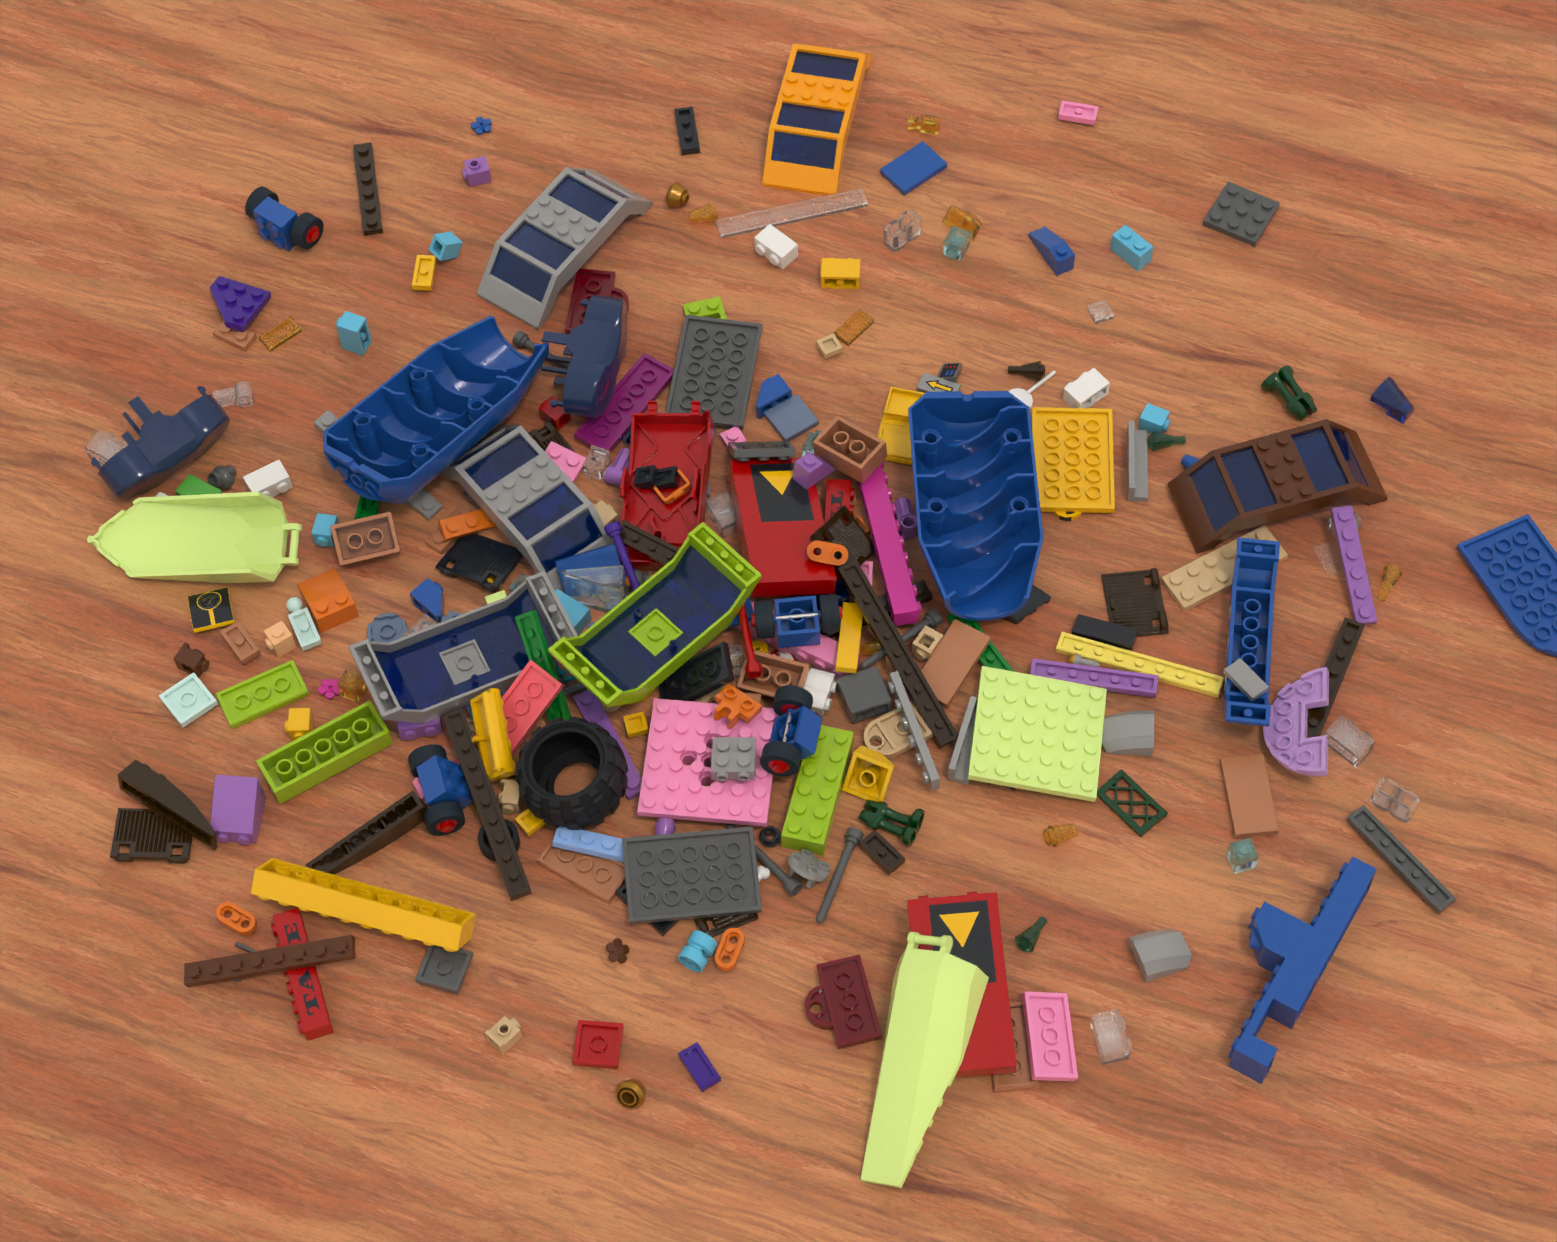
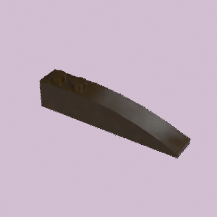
M134 760L117 774L121 790L213 850L218 848L216 833L205 816L164 775L156 773L147 764H142L138 760Z
M413 790L305 865L308 868L333 875L378 852L423 822L424 812L428 808L422 798Z

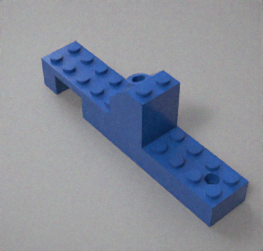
M1353 856L1349 864L1344 862L1338 879L1334 880L1328 897L1324 898L1318 915L1315 914L1310 925L1265 901L1261 908L1256 907L1248 927L1251 929L1249 948L1254 950L1259 966L1272 972V978L1270 982L1267 981L1260 1000L1255 1002L1249 1019L1245 1020L1241 1028L1242 1031L1239 1037H1236L1232 1043L1231 1051L1228 1055L1231 1058L1230 1068L1260 1084L1263 1083L1273 1064L1278 1048L1257 1038L1258 1032L1267 1016L1290 1029L1294 1027L1370 889L1377 870L1376 868Z

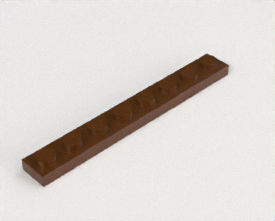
M348 935L185 963L184 985L193 987L355 959V937Z

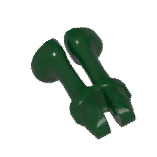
M1287 365L1282 367L1278 373L1273 372L1261 384V388L1266 392L1275 389L1286 402L1287 411L1301 421L1307 417V414L1311 415L1317 412V408L1312 396L1308 392L1304 393L1295 381L1292 367ZM1283 383H1286L1290 387L1295 397L1290 393V391L1286 388V386Z
M866 800L864 804L865 810L860 812L858 819L874 830L882 828L899 836L904 845L911 846L916 839L917 832L921 828L925 811L918 808L912 815H906L889 808L886 802ZM886 818L901 823L907 827L903 828L898 825H895L887 821Z

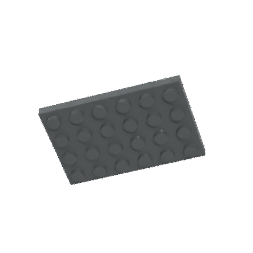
M685 315L665 413H690L691 401H700V413H704L709 409L716 427H739L740 430H743L763 324Z
M753 827L622 838L629 924L762 912Z

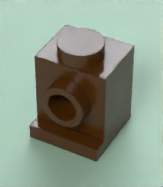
M186 642L174 657L178 669L189 674L194 672L198 678L208 669L210 664L200 650L190 649L189 644Z

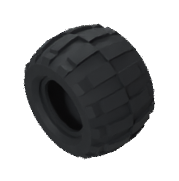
M570 717L569 720H563L562 718L550 720L549 725L543 728L539 726L534 730L529 742H524L519 753L520 760L516 764V781L519 785V793L533 815L542 819L549 826L555 828L564 826L569 830H584V827L589 825L596 827L604 822L603 818L609 813L613 815L620 805V797H624L626 792L628 766L617 740L610 735L609 731L595 722H588L586 719ZM575 762H586L597 768L598 773L585 789L571 795H555V779L565 766Z

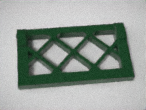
M1122 769L1097 790V797L1139 837H1142L1168 814ZM1123 779L1130 787H1117V783ZM1108 790L1115 791V800H1111L1105 793ZM1117 791H1130V801L1117 800ZM1133 791H1136L1145 801H1133ZM1118 805H1130V815H1127ZM1133 805L1146 806V815H1133ZM1148 806H1152L1158 813L1155 816L1148 815ZM1133 819H1146V823L1140 827Z

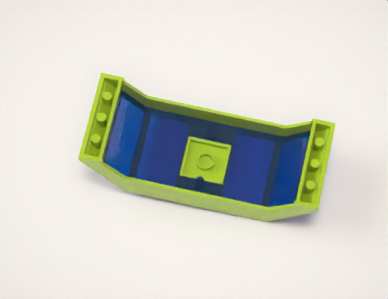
M702 522L688 533V537L670 562L580 636L570 638L563 636L548 649V652L606 707L639 702L732 623L762 578V574Z

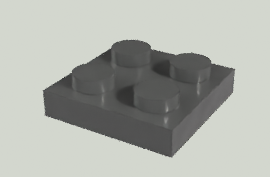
M429 946L415 979L416 983L458 995L474 956L473 952L461 948L458 951L450 952L444 950L441 946Z

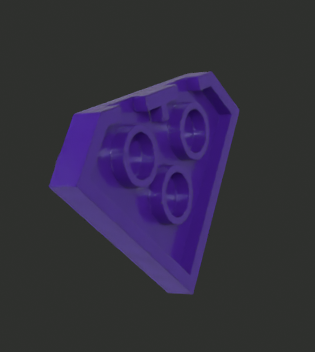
M221 276L210 286V293L216 302L220 315L223 317L225 326L241 332L245 331L271 298L270 291Z

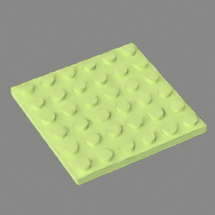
M982 666L967 779L1095 802L1097 798L1107 689Z

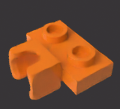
M729 683L715 696V701L719 705L714 710V719L718 721L722 717H727L729 721L727 724L728 729L733 728L740 718L750 723L762 711L760 703Z

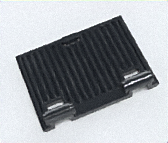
M474 533L458 538L435 568L443 575L451 578H457L458 576L480 584L483 589L496 593L524 556L516 547ZM449 561L455 563L452 568L446 567ZM490 576L496 577L493 583L487 581Z

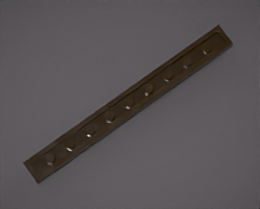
M854 560L839 567L837 570L838 574L893 669L899 672L904 688L933 733V738L941 749L957 741L958 733L858 561Z
M463 708L442 714L510 900L532 894L477 745L472 742L473 735Z

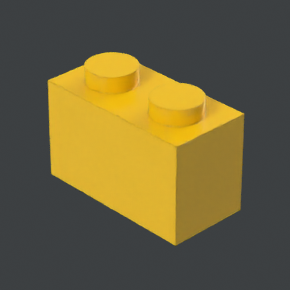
M822 258L821 288L860 289V259Z

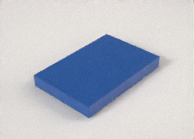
M922 141L882 167L880 174L905 196L947 168V162Z
M615 543L555 561L565 594L573 599L618 586L617 581L619 577L625 575Z

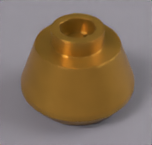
M679 182L671 184L666 194L667 205L669 207H682L686 205L689 200L687 189Z
M628 1079L616 1087V1098L622 1106L636 1109L643 1105L645 1101V1087L642 1082L637 1079Z

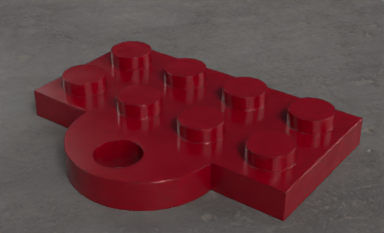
M579 269L577 271L565 334L570 335L572 329L583 324L587 306H581L580 302L583 299H588L589 301L593 295L623 299L628 313V296L623 290L614 287L616 278L614 271Z
M860 954L817 964L821 985L813 988L806 997L805 1013L808 1020L818 1028L833 1029L838 1049L882 1039V1032ZM813 1005H820L823 1010L818 1014H814L810 1011V1008Z

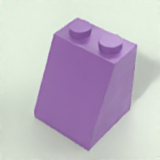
M227 775L215 776L210 825L216 833L217 842H237L242 845L257 843L266 801L259 778Z

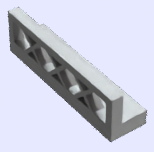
M1128 421L1126 434L1127 501L1148 502L1147 431L1135 430V421Z
M974 696L970 697L948 768V781L969 785L970 782L967 777L977 697Z

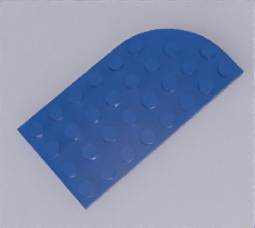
M1529 514L1459 543L1456 549L1514 631L1530 646L1543 653L1557 657V553Z

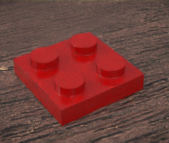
M578 1020L573 1065L618 1069L624 1029L623 1023Z

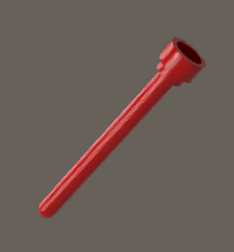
M734 587L733 591L736 601L741 592ZM744 603L738 612L748 661L745 672L747 678L754 679L762 676L763 671L761 664L755 658Z

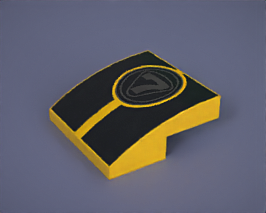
M228 587L187 596L194 633L235 623Z

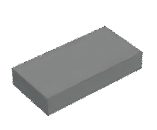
M1241 658L1224 669L1223 673L1251 702L1269 689V686Z

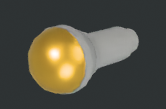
M1077 653L1071 654L1068 658V663L1100 667V663H1097V661L1082 658Z

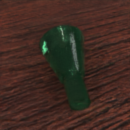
M1152 432L1148 436L1147 442L1148 447L1154 452L1174 444H1185L1186 439L1185 436L1173 437L1167 434Z
M1040 917L1034 925L1015 937L1016 945L1021 951L1032 952L1034 950L1041 930L1047 923L1046 918Z

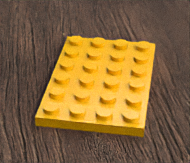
M1032 407V435L1041 512L1114 513L1112 409Z

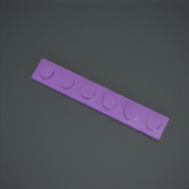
M1352 505L1331 508V517L1354 621L1365 625L1376 624L1375 607Z
M1032 658L1030 675L1104 688L1110 692L1156 698L1159 676Z
M589 690L573 696V701L582 717L588 722H595L609 731L610 735L617 740L628 766L626 773L628 783L625 792L628 801L640 796L642 778L598 698Z

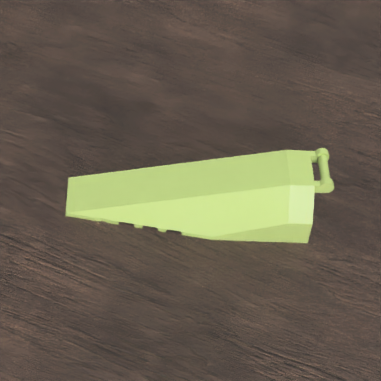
M910 932L907 937V948L899 959L893 977L884 1048L860 1179L863 1182L902 1188L916 1155L923 1144L922 1138L927 1128L931 1127L933 1123L932 1117L937 1107H941L943 1103L942 1096L947 1086H951L963 1061L989 977L976 965L950 954L953 938L949 935L936 937L920 935L918 932ZM919 944L941 946L939 951L918 949Z

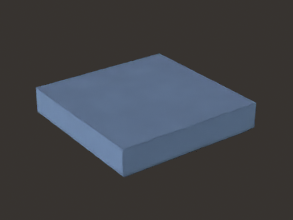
M797 394L764 412V417L780 437L788 442L819 425V420Z

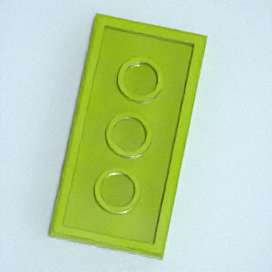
M293 660L215 693L231 729L310 695Z

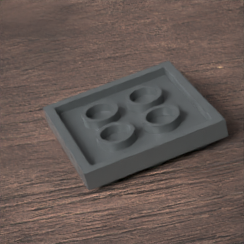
M1228 181L1203 220V226L1255 247L1278 211L1280 203Z
M788 441L728 442V451L738 461H749L750 457H756L758 460H770V457H778V460H789L790 456H795V447Z

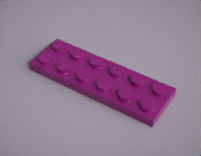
M643 353L615 386L614 395L605 412L599 418H588L574 434L575 439L608 456L631 429V413H645L648 409L647 401H655L672 381L674 369Z

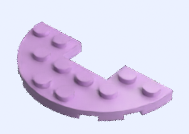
M1323 667L1302 674L1301 679L1293 684L1288 683L1278 692L1277 699L1271 705L1269 727L1263 726L1266 745L1275 760L1290 771L1308 776L1328 775V739L1326 735L1307 738L1308 709L1329 706V670L1327 667Z

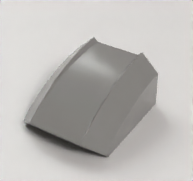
M1129 711L1106 716L1104 718L1102 745L1106 752L1112 755L1152 756L1154 749V711Z
M1173 929L1155 930L1129 937L1128 947L1135 957L1145 983L1189 968L1192 954L1180 931Z

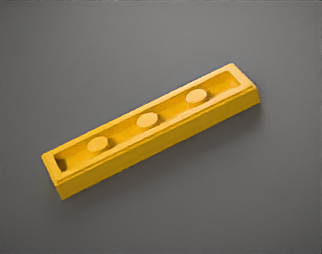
M843 602V619H841L835 671L856 674L863 615L856 603Z

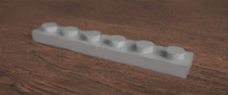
M899 672L890 673V682H887L890 694L895 695L894 704L897 712L901 711L902 726L904 730L908 729L910 734L908 735L911 748L915 747L917 752L915 754L918 766L922 765L924 770L922 772L924 783H929L931 791L939 789V775Z

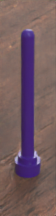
M619 521L612 522L606 525L604 529L607 536H610V539L613 538L632 589L635 591L640 584L620 536L622 534V527Z

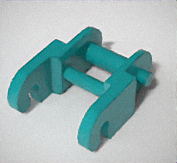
M558 662L555 663L561 681L565 682V685H567V681L576 679L573 675L565 677V674L569 673V671H563L558 666Z

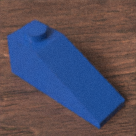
M1046 227L1028 233L1029 238L1056 276L1074 269L1075 254L1066 241Z

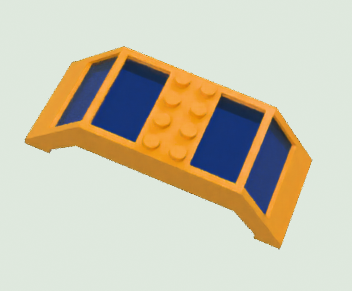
M793 44L769 127L762 186L831 197L837 196L845 146L865 71H870L873 54L808 44Z

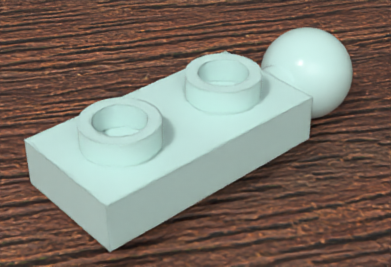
M290 598L286 603L288 611L291 612V614H288V618L302 651L322 644L308 608L302 609L303 602L300 598Z

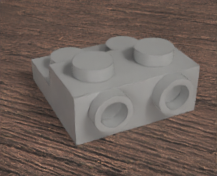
M713 737L711 756L712 780H739L743 782L755 780L756 737Z

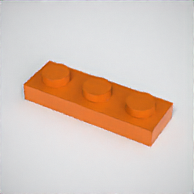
M482 509L442 519L438 522L444 541L498 527Z

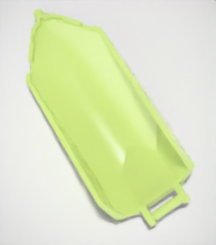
M260 492L140 497L133 501L134 505L126 511L121 510L99 527L98 533L94 536L89 535L87 538L89 544H93L97 551L117 567H121L126 571L125 574L131 578L206 583L274 582L285 565H299L297 554L302 524L288 523L282 502ZM288 531H291L289 557H286Z

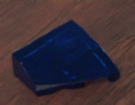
M1388 377L1371 395L1370 400L1387 409L1386 415L1402 424L1405 423L1414 411L1413 405L1391 377Z

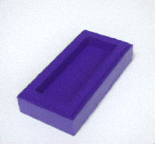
M698 1042L678 1053L680 1060L701 1092L721 1081V1077Z

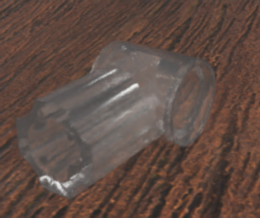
M247 381L238 382L232 388L213 391V397L221 407L231 405L249 407L254 403L252 384Z

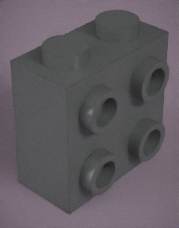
M877 666L862 669L856 672V674H845L837 679V690L852 724L891 711L892 700Z

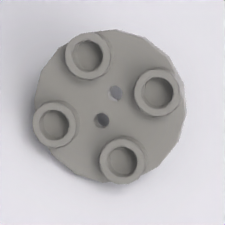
M802 849L801 852H793L788 858V864L791 867L789 875L793 877L794 874H799L807 878L806 887L808 889L814 887L817 881H825L829 876L831 866L814 857L810 850Z

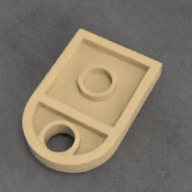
M910 701L923 737L927 741L933 737V733ZM894 709L870 722L864 731L865 747L882 753L887 759L894 758L911 749L908 741V735L910 734L908 729L904 730L901 718L903 716L901 711L897 712ZM874 739L880 740L882 744L880 746L875 747L872 746L870 742Z

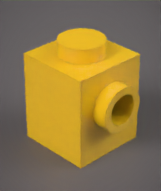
M289 708L288 720H285V732L289 733L291 741L313 730L314 717L311 708Z

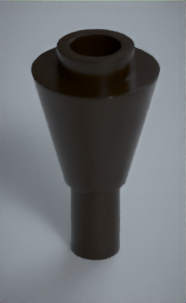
M1041 361L1021 366H1008V374H1021L1041 380V377L1045 376V365H1042Z

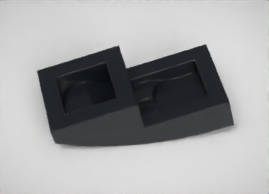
M655 465L636 468L634 486L653 489L654 486L657 489L677 487L678 468L672 466L657 469Z

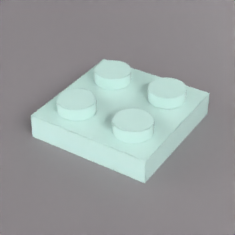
M194 672L159 695L162 703L182 728L218 705L217 700Z

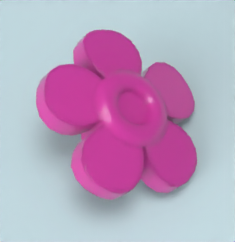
M323 679L321 681L322 686L318 688V693L325 695L327 699H333L334 694L340 695L342 693V687H340L338 679H333L331 682L329 679Z

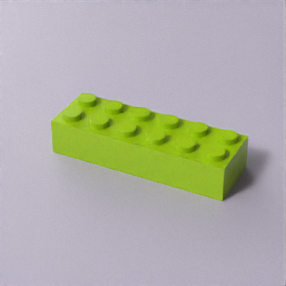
M369 700L256 760L261 775L280 805L392 745L393 741L388 728Z
M821 725L815 754L802 759L782 830L781 843L784 848L798 851L807 849L813 854L824 856L854 746V732Z

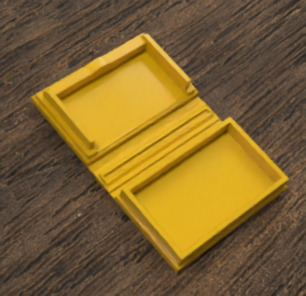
M896 387L890 388L877 434L879 439L886 442L887 458L885 461L912 466L908 408L925 393Z

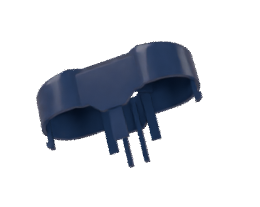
M593 295L589 301L588 299H583L580 302L581 306H587L583 324L571 330L570 335L544 331L541 340L542 342L566 345L563 355L573 356V358L548 355L546 359L548 361L568 363V369L543 365L541 367V371L566 374V378L555 377L554 384L564 386L563 401L550 400L549 404L551 407H564V411L568 415L594 419L599 418L605 412L614 395L617 374L621 361L625 357L627 344V308L625 301L620 298Z
M197 387V390L203 397L193 401L174 416L163 415L160 410L152 414L139 396L128 402L144 423L141 426V430L127 412H124L122 415L140 438L135 441L127 431L121 436L128 446L112 456L103 466L100 465L95 457L91 460L93 467L96 466L99 470L98 475L116 498H132L159 486L173 473L200 458L225 432L230 423V418L215 398L210 394L207 395L204 387Z

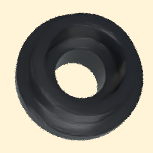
M767 826L760 832V842L766 847H774L780 843L781 833L776 827ZM773 836L774 839H767V837Z

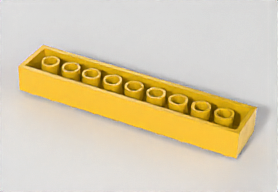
M275 858L269 859L255 869L251 894L257 895L262 900H275L280 905L297 906L302 911H315L323 917L333 916L340 918V921L345 923H358L363 928L380 929L385 934H398L406 940L416 939L423 941L422 943L425 945L441 946L444 950L450 952L458 951L472 939L476 913Z

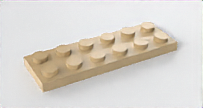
M1265 525L1240 537L1277 541ZM1237 539L1161 577V583L1183 612L1231 588ZM1281 545L1278 563L1286 560L1288 554Z

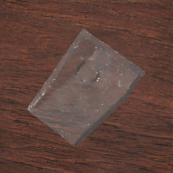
M623 565L561 570L566 594L586 607L608 613L630 594Z

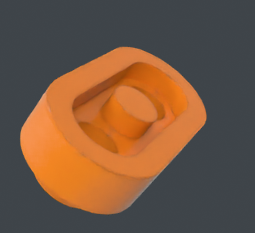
M815 540L807 547L808 557L815 562L842 565L848 559V551L841 544ZM818 547L821 549V554L815 555L813 550ZM836 551H840L842 553V557L840 559H836L834 557V553Z
M224 902L216 909L218 921L242 936L252 934L257 928L255 917L232 902ZM228 913L232 914L228 918L225 917ZM244 924H249L247 928H243Z
M729 928L722 935L715 953V964L722 971L732 970L738 962L745 943L744 934L740 929ZM732 939L737 940V943L732 944L730 943V941ZM724 959L730 960L728 963L722 962Z

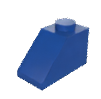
M779 374L767 378L761 384L756 404L758 419L764 417L765 411L792 397V390Z
M427 578L410 592L412 604L435 624L441 623L444 616L443 588L438 582H432Z

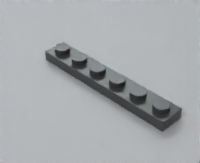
M1364 805L1347 817L1346 821L1438 915L1455 902L1456 898Z

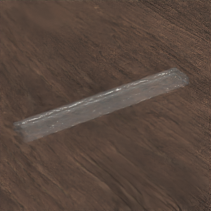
M863 188L718 219L716 224L720 237L726 238L762 230L769 224L776 227L867 207L868 201Z

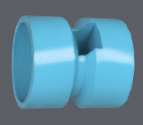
M694 930L687 940L688 946L682 948L677 958L688 969L702 972L708 963L707 957H711L717 948V942L708 934Z

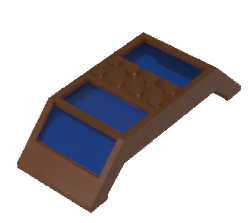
M1327 419L1212 450L1167 485L1196 554L1215 549L1218 544L1244 529L1352 499L1366 502L1368 506L1387 501L1388 499L1357 432Z

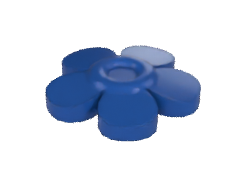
M478 117L476 122L471 123V128L479 135L483 134V131L488 133L492 130V121L489 118L484 120L483 117Z

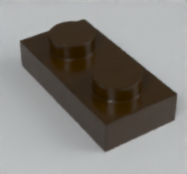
M876 830L859 843V847L888 875H891L905 863V858Z

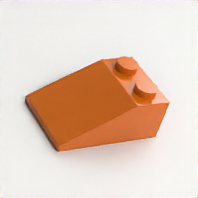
M335 568L297 584L321 633L359 616L355 602Z

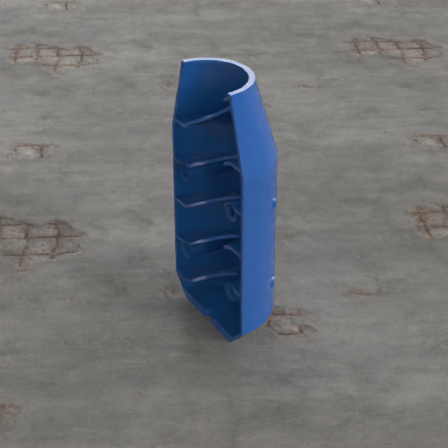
M489 316L432 344L324 431V453L330 466L334 471L337 469L344 478L342 481L351 490L364 498L398 505L406 503L516 410L547 359L549 344L546 342L535 344L534 353L527 357L518 352L504 338L493 316Z
M961 391L926 392L908 408L919 548L943 602L952 614L960 618L976 621L995 620L1010 616L1021 610L1029 600L1044 538L1030 407L1009 391H973L969 395H964Z

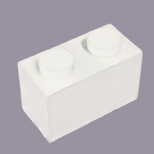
M771 224L754 237L756 252L769 259L773 265H777L782 270L798 257V244Z
M1093 368L1088 372H1084L1077 380L1065 386L1063 400L1071 408H1089L1109 394L1110 382Z
M280 460L272 462L243 477L249 492H260L272 498L293 488L290 476Z

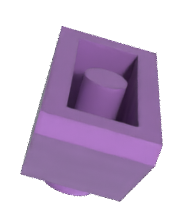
M808 452L795 461L792 479L807 490L831 474L835 468L820 456Z

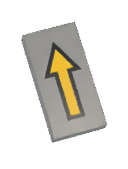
M923 373L917 386V392L922 393L960 391L961 384L927 373Z

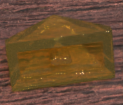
M954 205L950 206L942 221L971 241H974L982 226L976 215Z

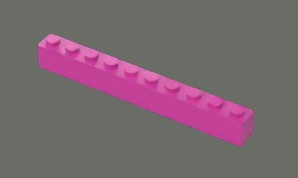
M882 462L863 484L859 481L857 482L892 620L895 626L919 622V614L922 613L920 601H916L915 598L918 596L915 584L912 585L911 583L913 573L912 569L907 567V564H909L908 553L903 552L905 547L903 535L899 536L898 533L900 531V523L894 517L896 515L895 504L890 502L892 500L891 489L886 487L888 478L887 473L882 471V468H884V463Z

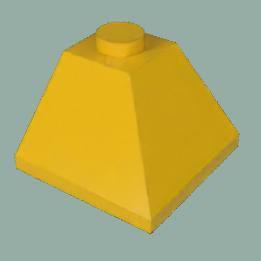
M861 745L853 753L842 791L865 800L884 801L895 766L882 753Z

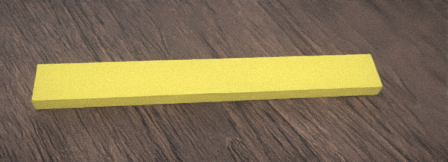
M1061 632L1055 650L1056 653L1067 656L1077 653L1082 658L1097 661L1102 666L1116 670L1159 675V682L1216 698L1219 697L1224 677L1065 632Z

